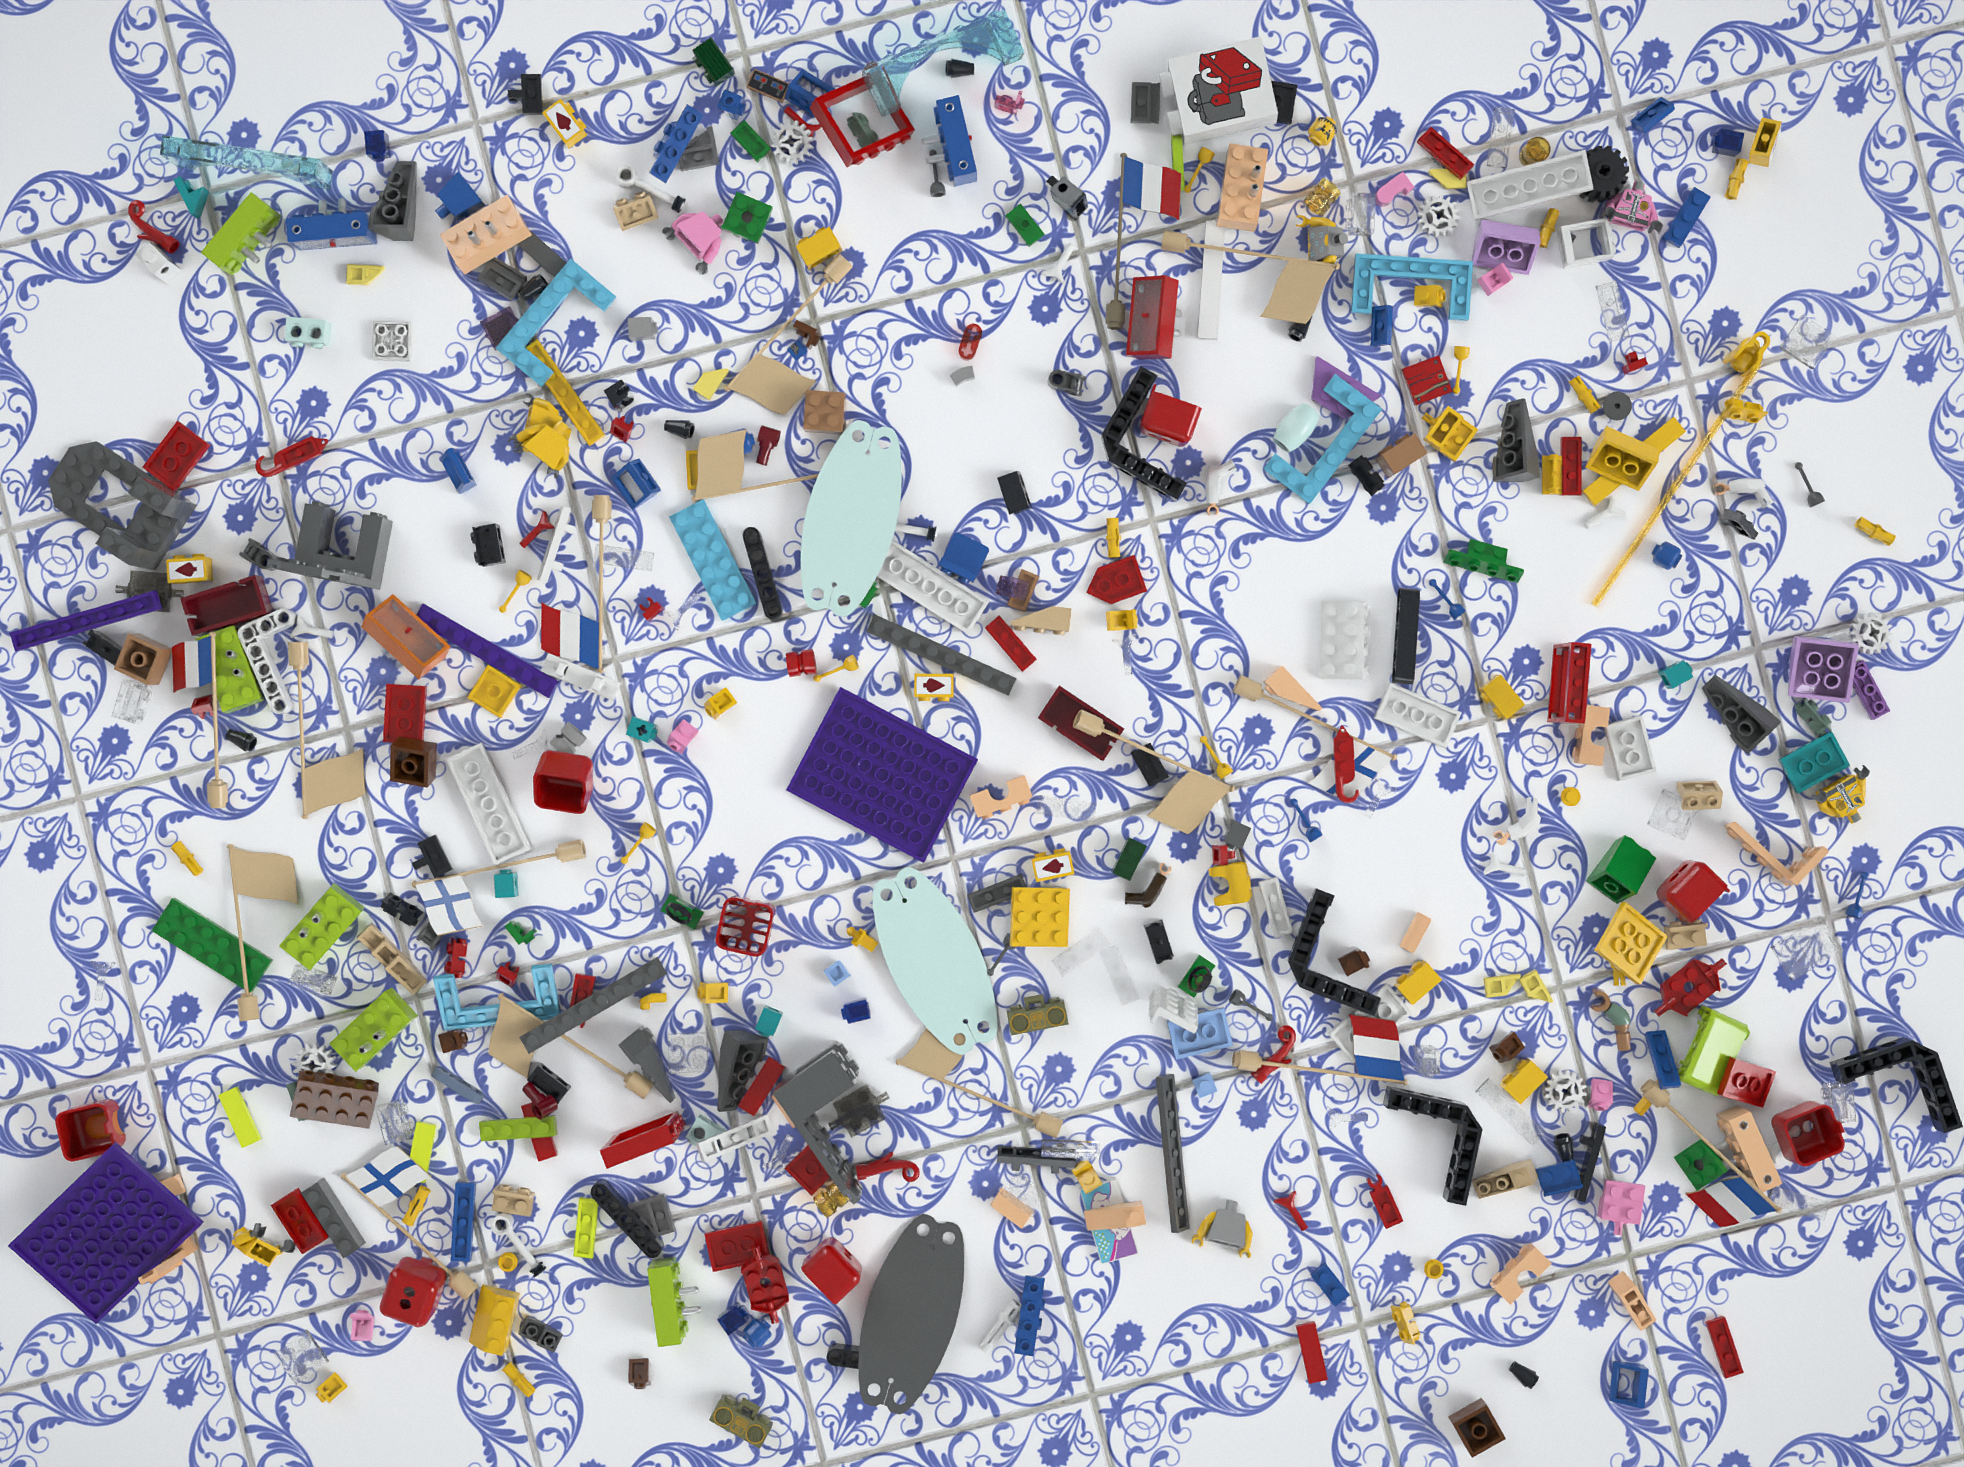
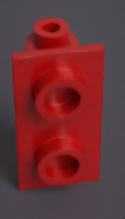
M451 937L450 942L447 943L446 953L449 954V958L445 962L444 973L454 974L455 978H462V975L465 974L466 961L458 959L459 957H466L468 945L466 939L459 938L458 942H456V939Z

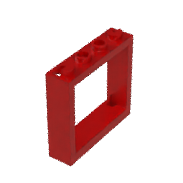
M878 70L815 98L810 106V110L847 168L852 165H860L867 158L874 159L880 152L884 150L888 152L899 143L905 144L906 141L911 139V135L915 131ZM874 88L900 131L854 152L827 108Z
M1568 642L1553 645L1548 723L1585 724L1592 643ZM1558 648L1562 649L1561 655H1556ZM1552 713H1556V718H1551ZM1569 713H1574V717H1569Z
M676 1111L612 1136L599 1150L606 1169L673 1144L685 1129V1119Z

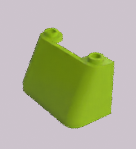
M1701 1005L1697 1014L1702 1016V1020H1698L1696 1023L1699 1027L1684 1061L1680 1060L1679 1063L1682 1066L1677 1071L1681 1082L1718 1096L1717 1091L1730 1057L1737 1058L1743 1042L1749 1037L1750 1030H1748L1747 1024Z

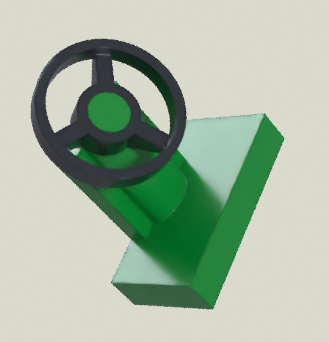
M671 893L660 910L672 920L685 924L694 930L704 914V911Z
M1199 954L1177 987L1194 998L1197 993H1201L1208 988L1213 977L1211 972L1216 965Z

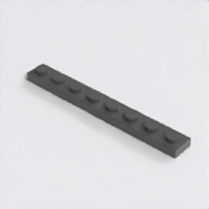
M874 614L867 629V632L1007 696H1009L1017 679Z
M656 957L519 1038L528 1054L663 977L667 972L659 958Z
M1165 1074L1156 1077L1171 1233H1180L1190 1229L1175 1076L1174 1074Z

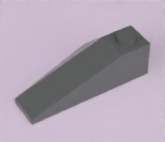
M396 161L387 179L386 187L380 192L377 204L373 205L370 211L368 229L393 241H413L416 220L417 162Z
M1521 398L1506 403L1501 424L1503 428L1501 438L1497 440V455L1493 457L1492 462L1493 481L1526 482L1540 478L1539 457L1526 399Z
M1714 675L1702 687L1711 705L1720 714L1721 722L1723 725L1726 724L1732 740L1747 754L1781 723L1767 708L1717 675Z
M642 1025L618 1044V1046L634 1065L639 1064L641 1066L642 1074L646 1078H652L655 1088L671 1103L676 1097L655 1040L652 1038L654 1035L648 1027L644 1028Z
M743 1030L724 1031L720 1047L717 1111L736 1110L746 1091L745 1086L749 1078H753L755 1075L754 1069L758 1061L762 1062L765 1056L769 1038Z

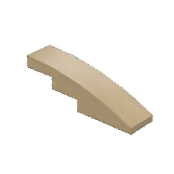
M370 923L357 936V939L385 966V970L412 995L427 983V979L373 923Z

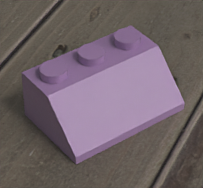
M1481 219L1472 255L1473 265L1494 269L1499 264L1504 263L1509 272L1529 275L1540 245L1539 229Z

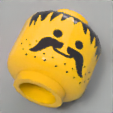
M1326 116V118L1317 117L1308 129L1309 140L1318 147L1327 146L1337 133L1336 122L1329 116Z

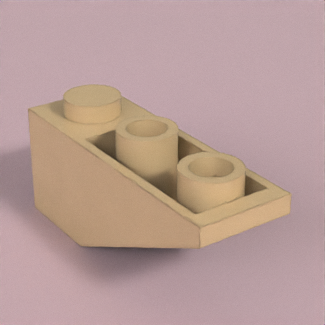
M1051 606L1013 620L1010 626H1014V630L1026 631V628H1032L1035 633H1045V630L1053 631L1054 635L1064 636L1065 632H1069L1072 608Z
M1527 1159L1473 1179L1472 1183L1478 1198L1481 1199L1534 1185L1538 1174L1532 1160Z

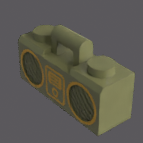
M1043 994L1024 997L1025 1007H1021V1004L1010 1006V1010H1006L1011 1036L1069 1025L1064 999L1060 1000L1059 997L1050 998L1046 1003L1044 1002ZM1041 1002V1006L1033 1008L1029 1007V1004Z
M722 1394L711 1413L709 1421L760 1449L772 1428L773 1422L764 1414H757L760 1406L743 1397L739 1404L734 1397ZM742 1407L747 1408L748 1410L752 1411V1413L743 1409Z

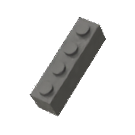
M322 1178L301 1192L343 1259L366 1243L325 1178Z

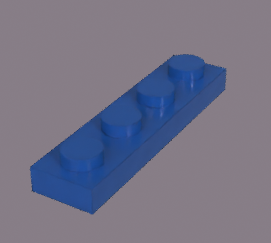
M457 1181L455 1183L450 1261L470 1262L472 1260L476 1182Z

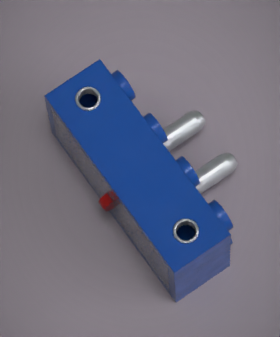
M956 95L936 100V107H933L935 123L936 125L940 124L938 134L922 138L921 143L922 145H929L940 142L945 145L942 146L943 153L925 158L926 164L945 161V163L949 162L947 173L949 181L954 182V187L977 182V169L970 144L972 136L968 135L960 97Z
M344 198L338 200V211L331 212V215H327L326 201L320 200L318 203L319 213H313L309 217L293 215L292 218H286L287 241L300 251L377 244L376 233L368 229L370 216L363 212V210H352L351 213H347Z

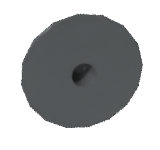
M1620 391L1608 394L1603 402L1605 415L1615 421L1626 418L1632 409L1630 398Z

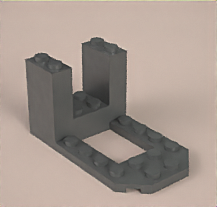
M97 441L69 447L49 478L55 508L99 535L100 537L96 541V545L130 566L150 570L157 569L197 507V504L178 492L171 490L158 479ZM104 470L131 486L128 494L142 502L127 528L84 502Z
M312 501V504L305 503L295 559L275 557V560L268 559L267 561L268 568L380 590L393 521L388 520V516L381 513L370 512V515L363 514L355 557L342 554V558H340V554L328 552L336 510L330 509V505L322 502Z
M836 1041L781 1079L774 1089L773 1095L844 1196L849 1194L851 1196L849 1200L854 1205L860 1201L863 1187L851 1171L853 1167L847 1159L844 1160L840 1155L842 1151L836 1143L833 1144L829 1139L831 1136L825 1127L822 1128L818 1123L819 1118L815 1113L853 1087L856 1083L854 1079L859 1075L858 1070L860 1068L854 1059L850 1060L847 1056L849 1053L843 1043L839 1044Z

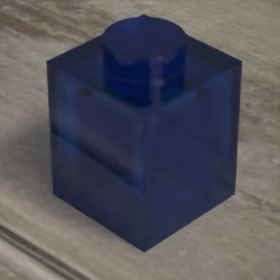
M1720 129L1711 138L1712 153L1735 157L1741 152L1744 133Z
M384 130L364 131L366 155L374 162H383L386 158H391L389 135Z
M867 997L843 1004L844 1008L841 1009L843 1020L847 1019L848 1024L871 1019Z
M736 1302L719 1314L717 1321L729 1336L748 1322L749 1311L745 1305H740L739 1302Z

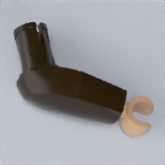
M1161 863L1159 867L1160 873L1157 872L1143 893L1125 892V905L1133 904L1142 905L1144 908L1151 907L1167 880L1165 875L1171 872V866L1167 872H1164L1162 867L1165 863Z

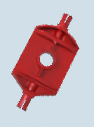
M1721 958L1713 965H1708L1697 959L1691 960L1660 984V994L1663 1001L1661 1002L1662 1005L1654 1010V1013L1660 1017L1666 1011L1672 1010L1687 1017L1691 1010L1716 991H1721L1718 971L1727 965L1725 960ZM1690 981L1693 988L1690 992H1685L1684 984Z
M756 1244V1246L752 1245L753 1258L747 1260L741 1267V1274H743L751 1303L750 1308L754 1311L768 1313L771 1324H777L779 1322L777 1311L789 1302V1293L779 1258L773 1255L761 1254L759 1244ZM762 1278H769L771 1282L762 1284L760 1280Z

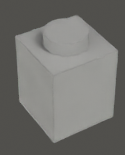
M652 317L627 318L629 339L631 341L655 340V334H658V326Z

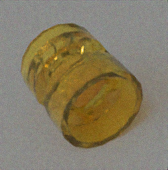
M1543 137L1531 138L1520 150L1519 160L1521 164L1526 166L1545 161L1551 152L1549 142Z
M1322 178L1314 187L1315 191H1311L1304 199L1306 206L1319 216H1324L1330 208V203H1334L1341 195L1340 190L1332 182Z
M834 1182L826 1187V1192L821 1191L813 1197L816 1206L826 1218L837 1212V1207L842 1208L850 1202L848 1195L844 1196Z

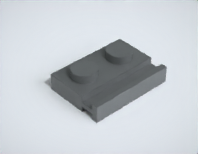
M1132 82L1130 123L1159 124L1160 83Z
M494 257L478 276V281L512 301L522 288L523 283L527 281V276Z

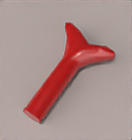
M789 106L784 110V113L794 122L795 120L799 122V127L802 124L806 126L804 131H811L808 137H813L814 132L821 128L820 124L812 125L806 123Z
M546 511L542 512L538 525L519 542L523 548L528 546L543 530L555 529L554 525L549 523Z
M1296 1191L1291 1192L1288 1197L1275 1199L1274 1203L1280 1204L1289 1210L1301 1231L1308 1228L1294 1206Z

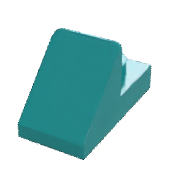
M180 176L173 179L190 214L199 219L202 216L209 190L204 187L194 190L189 180L186 181Z

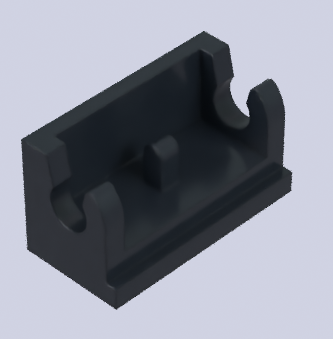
M622 379L603 390L612 406L619 413L623 412L622 409L634 401V398L624 401L631 389Z
M1014 471L997 477L1009 515L1033 509L1020 471Z
M90 630L88 633L90 639L83 641V645L115 666L122 646L100 631Z
M1151 743L1144 745V747L1155 751ZM1139 748L1131 752L1149 787L1169 777L1159 757Z
M1159 920L1143 925L1155 963L1160 964L1165 960H1172L1174 955L1163 921Z
M542 1063L535 1068L527 1079L529 1083L531 1082L546 1095L553 1096L557 1104L560 1103L572 1087Z

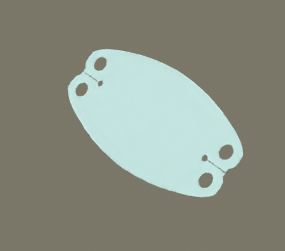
M854 421L839 437L819 472L808 502L801 541L802 589L804 599L810 609L819 611L824 608L830 609L835 615L840 617L850 615L868 593L885 561L896 529L902 484L900 446L898 437L892 428L880 427L875 429L871 428L865 421ZM854 431H863L865 437L862 442H855L853 440L852 434ZM883 436L888 437L891 441L890 447L887 449L880 448L878 444L879 439ZM866 450H870L871 453L867 455ZM833 582L837 584L834 588L832 587ZM816 588H820L824 592V597L819 601L812 598V591ZM841 595H847L850 598V604L847 607L839 606L838 598Z
M912 867L903 868L894 879L889 880L885 878L875 883L873 889V911L881 949L895 984L915 1015L943 1045L959 1055H964L971 1051L973 1045L978 1042L987 1043L996 1037L998 1022L990 976L987 974L988 970L979 946L956 908L925 875ZM909 876H913L917 880V885L912 889L907 888L904 883L905 879ZM887 888L892 891V899L889 901L882 900L880 893L883 889ZM903 898L907 899L906 903L902 902ZM964 1019L968 1020L967 1024L963 1023ZM979 1022H988L990 1025L989 1031L986 1033L979 1032L977 1028ZM958 1033L964 1034L966 1038L965 1043L960 1046L956 1045L953 1041L954 1036Z

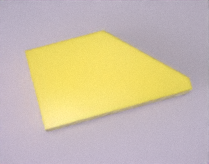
M1430 169L1428 171L1429 175L1433 176L1446 190L1465 189L1467 187L1466 175L1459 180L1447 169Z
M347 264L346 284L368 286L385 270V267L379 265Z
M724 368L704 372L693 390L710 401L729 370Z
M1535 969L1520 977L1518 981L1527 996L1550 1003L1554 1002Z
M1521 974L1483 978L1485 997L1506 996L1516 981L1520 979Z

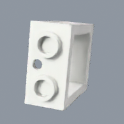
M1608 218L1565 225L1556 230L1563 269L1608 261L1616 253L1615 244L1611 240L1612 226L1608 223ZM1598 228L1603 255L1575 260L1570 233Z

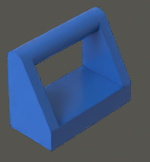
M802 69L788 85L785 100L815 117L810 110V106L817 96L799 86L801 80L804 78L826 93L835 88Z
M454 448L447 449L440 460L458 494H462L477 486L460 452Z
M640 458L629 461L611 477V480L632 510H635L661 491ZM627 472L644 494L638 501L634 500L620 479Z
M1613 1361L1609 1401L1636 1408H1645L1649 1369L1644 1364ZM1621 1368L1634 1371L1632 1398L1618 1396Z

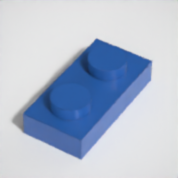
M1663 97L1658 98L1630 120L1632 127L1645 134L1675 110L1674 104Z
M1382 305L1372 307L1370 346L1391 345L1393 306Z
M1326 1263L1310 1274L1335 1307L1350 1296L1349 1292Z

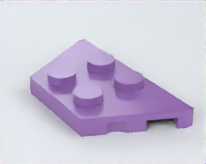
M1319 356L1315 358L1311 400L1343 420L1354 414L1323 391L1334 374L1338 375L1372 402L1380 398V394Z

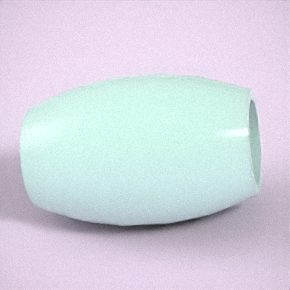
M1306 403L1298 405L1280 422L1275 431L1273 441L1288 453L1295 450L1312 434L1320 417L1318 412Z

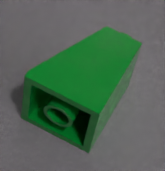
M1624 835L1614 841L1586 882L1618 904L1638 893L1656 857L1649 850L1638 845L1634 839Z

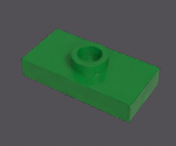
M745 120L730 132L731 136L757 163L771 151L767 143Z
M1021 203L1005 215L1028 247L1045 236L1044 232Z

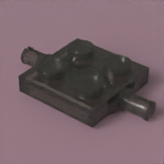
M130 570L128 586L116 585L115 587L123 589L115 590L116 593L127 594L128 598L157 590L162 610L155 612L170 613L172 597H184L183 594H176L184 593V590L172 589V585L167 580V573Z
M865 1084L833 1102L838 1118L828 1123L830 1129L833 1131L842 1125L847 1129L852 1138L885 1120L886 1117L881 1110L880 1104L890 1099L887 1091L876 1097L871 1092L869 1086Z

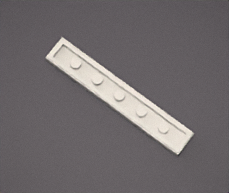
M1206 221L1204 244L1224 247L1225 228L1217 227V221ZM1205 248L1203 250L1197 339L1217 340L1223 251Z

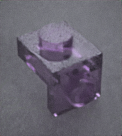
M1000 575L996 594L1025 600L1029 582L1015 577Z

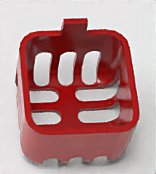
M738 895L729 897L722 907L715 941L717 946L731 952L753 957L761 956L769 946L774 924L773 920L776 915L775 907L769 902L763 903L760 900H750L747 897L741 898ZM729 904L745 907L747 913L743 915L728 912L726 909ZM763 911L770 913V919L757 918L755 912ZM726 916L741 918L744 920V925L738 926L725 923ZM754 922L767 924V932L754 929L752 924ZM728 927L740 930L742 935L741 937L722 934L723 928ZM755 933L766 936L764 943L752 941L750 934ZM730 938L736 939L735 946L728 945ZM742 940L747 941L746 948L739 947ZM753 943L759 945L758 951L750 950Z

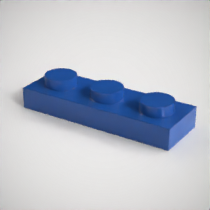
M1693 187L1662 239L1680 248L1711 196Z
M1666 1030L1647 1031L1644 1036L1660 1090L1679 1088L1681 1081Z

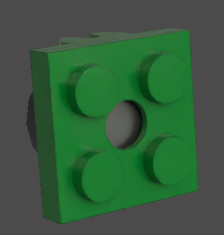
M736 192L721 228L738 238H743L745 241L759 244L773 211V206Z
M1701 1139L1673 1157L1696 1191L1728 1171L1722 1159Z

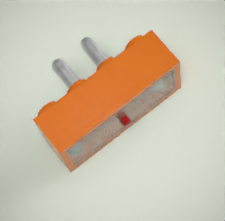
M394 594L366 614L361 628L382 646L381 652L383 655L390 653L397 659V668L404 666L417 679L422 678L443 661L451 647Z

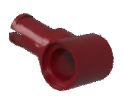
M761 425L757 438L760 446L756 459L757 464L767 466L771 449L773 450L778 445L781 430Z
M531 1082L523 1086L522 1091L532 1101L531 1109L537 1119L542 1120L558 1109V1104L553 1096H545L543 1093H540Z

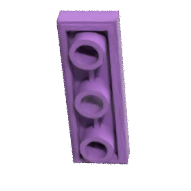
M1864 659L1857 661L1852 686L1870 720H1875L1890 712V709Z

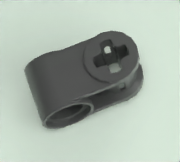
M1054 370L1050 373L1047 383L1054 390L1081 397V389L1086 376ZM1052 376H1060L1062 383L1054 384Z
M249 538V543L239 555L261 569L268 571L276 570L268 568L265 565V560L267 557L275 560V557L278 556L256 540Z
M428 922L418 934L416 940L423 941L433 951L444 935L438 936L430 922Z

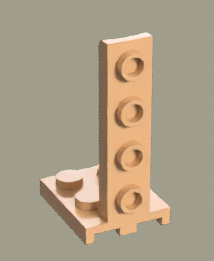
M1730 822L1724 826L1727 829L1726 833L1734 840L1738 839L1742 843L1741 847L1748 853L1752 852L1757 856V862L1764 867H1769L1772 870L1771 874L1779 881L1781 880L1785 886H1793L1794 884L1797 886L1830 852L1825 846L1809 847L1802 853L1803 858L1799 862L1795 861L1787 869L1737 822Z
M189 1236L161 1264L140 1276L138 1279L141 1285L148 1281L150 1285L183 1264L182 1259L197 1251L198 1247L192 1237Z

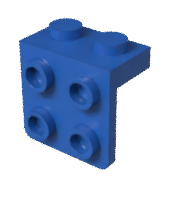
M956 532L938 564L941 567L940 571L950 576L953 573L959 576L958 580L969 584V582L974 583L989 553V548Z

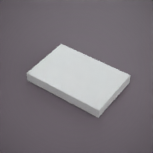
M1643 715L1608 723V727H1604L1617 781L1657 772Z

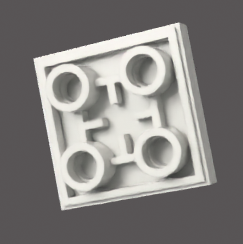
M373 321L372 360L413 362V322Z

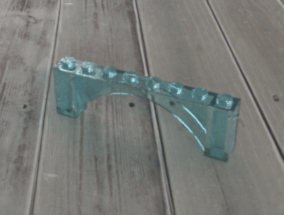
M993 11L988 14V17L983 19L980 17L976 18L966 26L959 25L949 33H939L932 40H922L915 47L911 48L908 46L903 48L898 54H888L881 61L867 63L863 68L862 77L881 117L900 109L901 101L899 98L906 78L922 60L936 52L956 48L976 50L998 59L1004 66L1021 60L1025 51L1006 11Z
M162 135L160 155L176 167L194 170L202 166L240 168L290 179L313 188L331 189L333 170L317 158Z

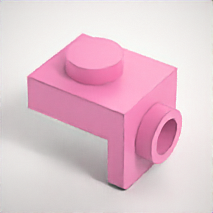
M1501 263L1477 281L1486 295L1489 296L1510 282L1513 276L1505 264Z
M683 719L670 734L666 743L673 751L682 754L699 730Z
M1593 1078L1591 1081V1100L1588 1102V1107L1594 1108L1596 1111H1605L1613 1104V1081Z
M358 1310L356 1313L350 1314L352 1319V1341H372L374 1316L368 1313L369 1311Z

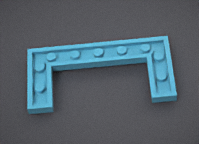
M1356 253L1351 313L1369 315L1372 313L1374 276L1451 281L1448 320L1468 321L1473 261Z
M571 258L496 347L500 353L541 387L552 376L554 371L528 351L525 346L574 287L603 312L617 298Z
M1334 374L1323 391L1354 414L1308 475L1302 474L1276 453L1263 468V470L1309 504H1311L1382 410V408L1336 374Z
M552 963L532 965L531 972L537 1000L514 1003L541 1020H549L561 1013ZM454 974L434 976L433 982L444 1031L493 1026L496 1024L500 1004L461 1008Z

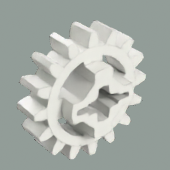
M789 120L787 121V126L781 123L780 130L774 129L777 135L771 136L775 143L771 144V147L777 148L774 154H781L779 160L783 161L786 158L787 164H790L791 160H793L794 164L797 165L798 159L804 162V156L811 155L808 149L814 148L810 144V142L814 141V138L808 137L811 131H804L806 126L802 124L799 127V122L796 120L794 125ZM795 130L800 131L803 136H797ZM792 138L797 141L793 144V147L788 144L792 141ZM804 146L803 150L799 153L800 148ZM782 149H788L790 155L785 154Z
M1443 194L1438 199L1435 195H1432L1431 201L1425 199V205H1420L1419 209L1421 212H1418L1416 216L1421 219L1417 224L1423 225L1421 231H1428L1426 236L1433 233L1435 239L1439 234L1444 238L1446 232L1451 234L1453 232L1452 228H1457L1458 224L1455 221H1459L1460 216L1456 214L1460 209L1454 208L1456 202H1449L1451 197L1444 200ZM1440 204L1439 207H1434L1432 205ZM1437 213L1440 214V219H1439V220L1436 218V217H1437ZM1441 225L1445 227L1442 229H1437V227Z
M1874 612L1860 614V618H1854L1856 624L1849 625L1853 629L1848 632V635H1852L1849 642L1859 644V653L1866 652L1867 655H1872L1873 652L1875 654L1881 653V649H1887L1885 643L1892 642L1888 638L1893 635V632H1889L1892 625H1886L1888 618L1881 619L1882 614L1875 615Z
M315 1043L312 1048V1045L308 1044L306 1049L303 1047L299 1049L300 1054L294 1055L297 1061L293 1062L292 1065L297 1066V1069L293 1073H299L301 1070H312L320 1073L321 1070L326 1069L324 1074H335L332 1068L336 1067L337 1064L332 1063V1060L336 1059V1056H330L332 1050L326 1051V1045H322L319 1048V1043ZM309 1052H311V1054H309V1058L306 1059V1060H303L304 1057H305ZM314 1061V1064H317V1065H320V1066H318V1067L315 1068V1065H312V1064H309V1063H311V1062Z
M1565 1069L1564 1074L1560 1070H1557L1556 1076L1551 1073L1552 1079H1546L1545 1081L1548 1085L1542 1087V1089L1547 1091V1093L1543 1094V1097L1549 1098L1546 1103L1552 1105L1554 1110L1559 1108V1111L1562 1113L1565 1112V1108L1569 1112H1572V1107L1579 1109L1578 1102H1585L1581 1097L1587 1096V1093L1582 1091V1089L1586 1088V1085L1580 1084L1583 1079L1577 1077L1575 1072L1570 1074V1071ZM1563 1088L1568 1090L1566 1094L1561 1092Z

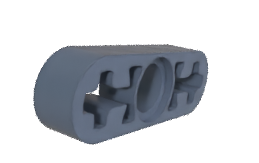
M436 1066L431 1074L434 1079L473 1103L480 1104L485 1096L482 1091L441 1066Z

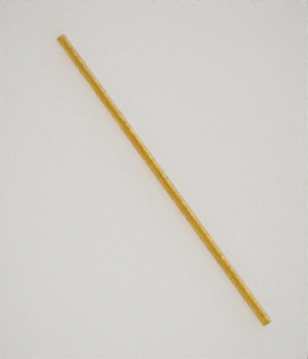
M1762 364L1753 373L1745 376L1731 398L1738 400L1741 398L1762 367ZM1727 407L1723 408L1591 602L1592 605L1598 607L1727 418L1722 416Z

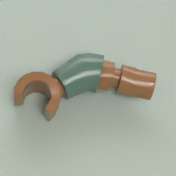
M1600 988L1592 989L1595 996H1603V1001L1599 1005L1592 1004L1591 1009L1596 1012L1604 1011V1014L1612 1021V1025H1614L1617 1031L1615 1033L1617 1049L1619 1051L1631 1050L1630 1032L1627 1031L1631 1023L1629 1013L1616 1003H1610V998L1604 990Z

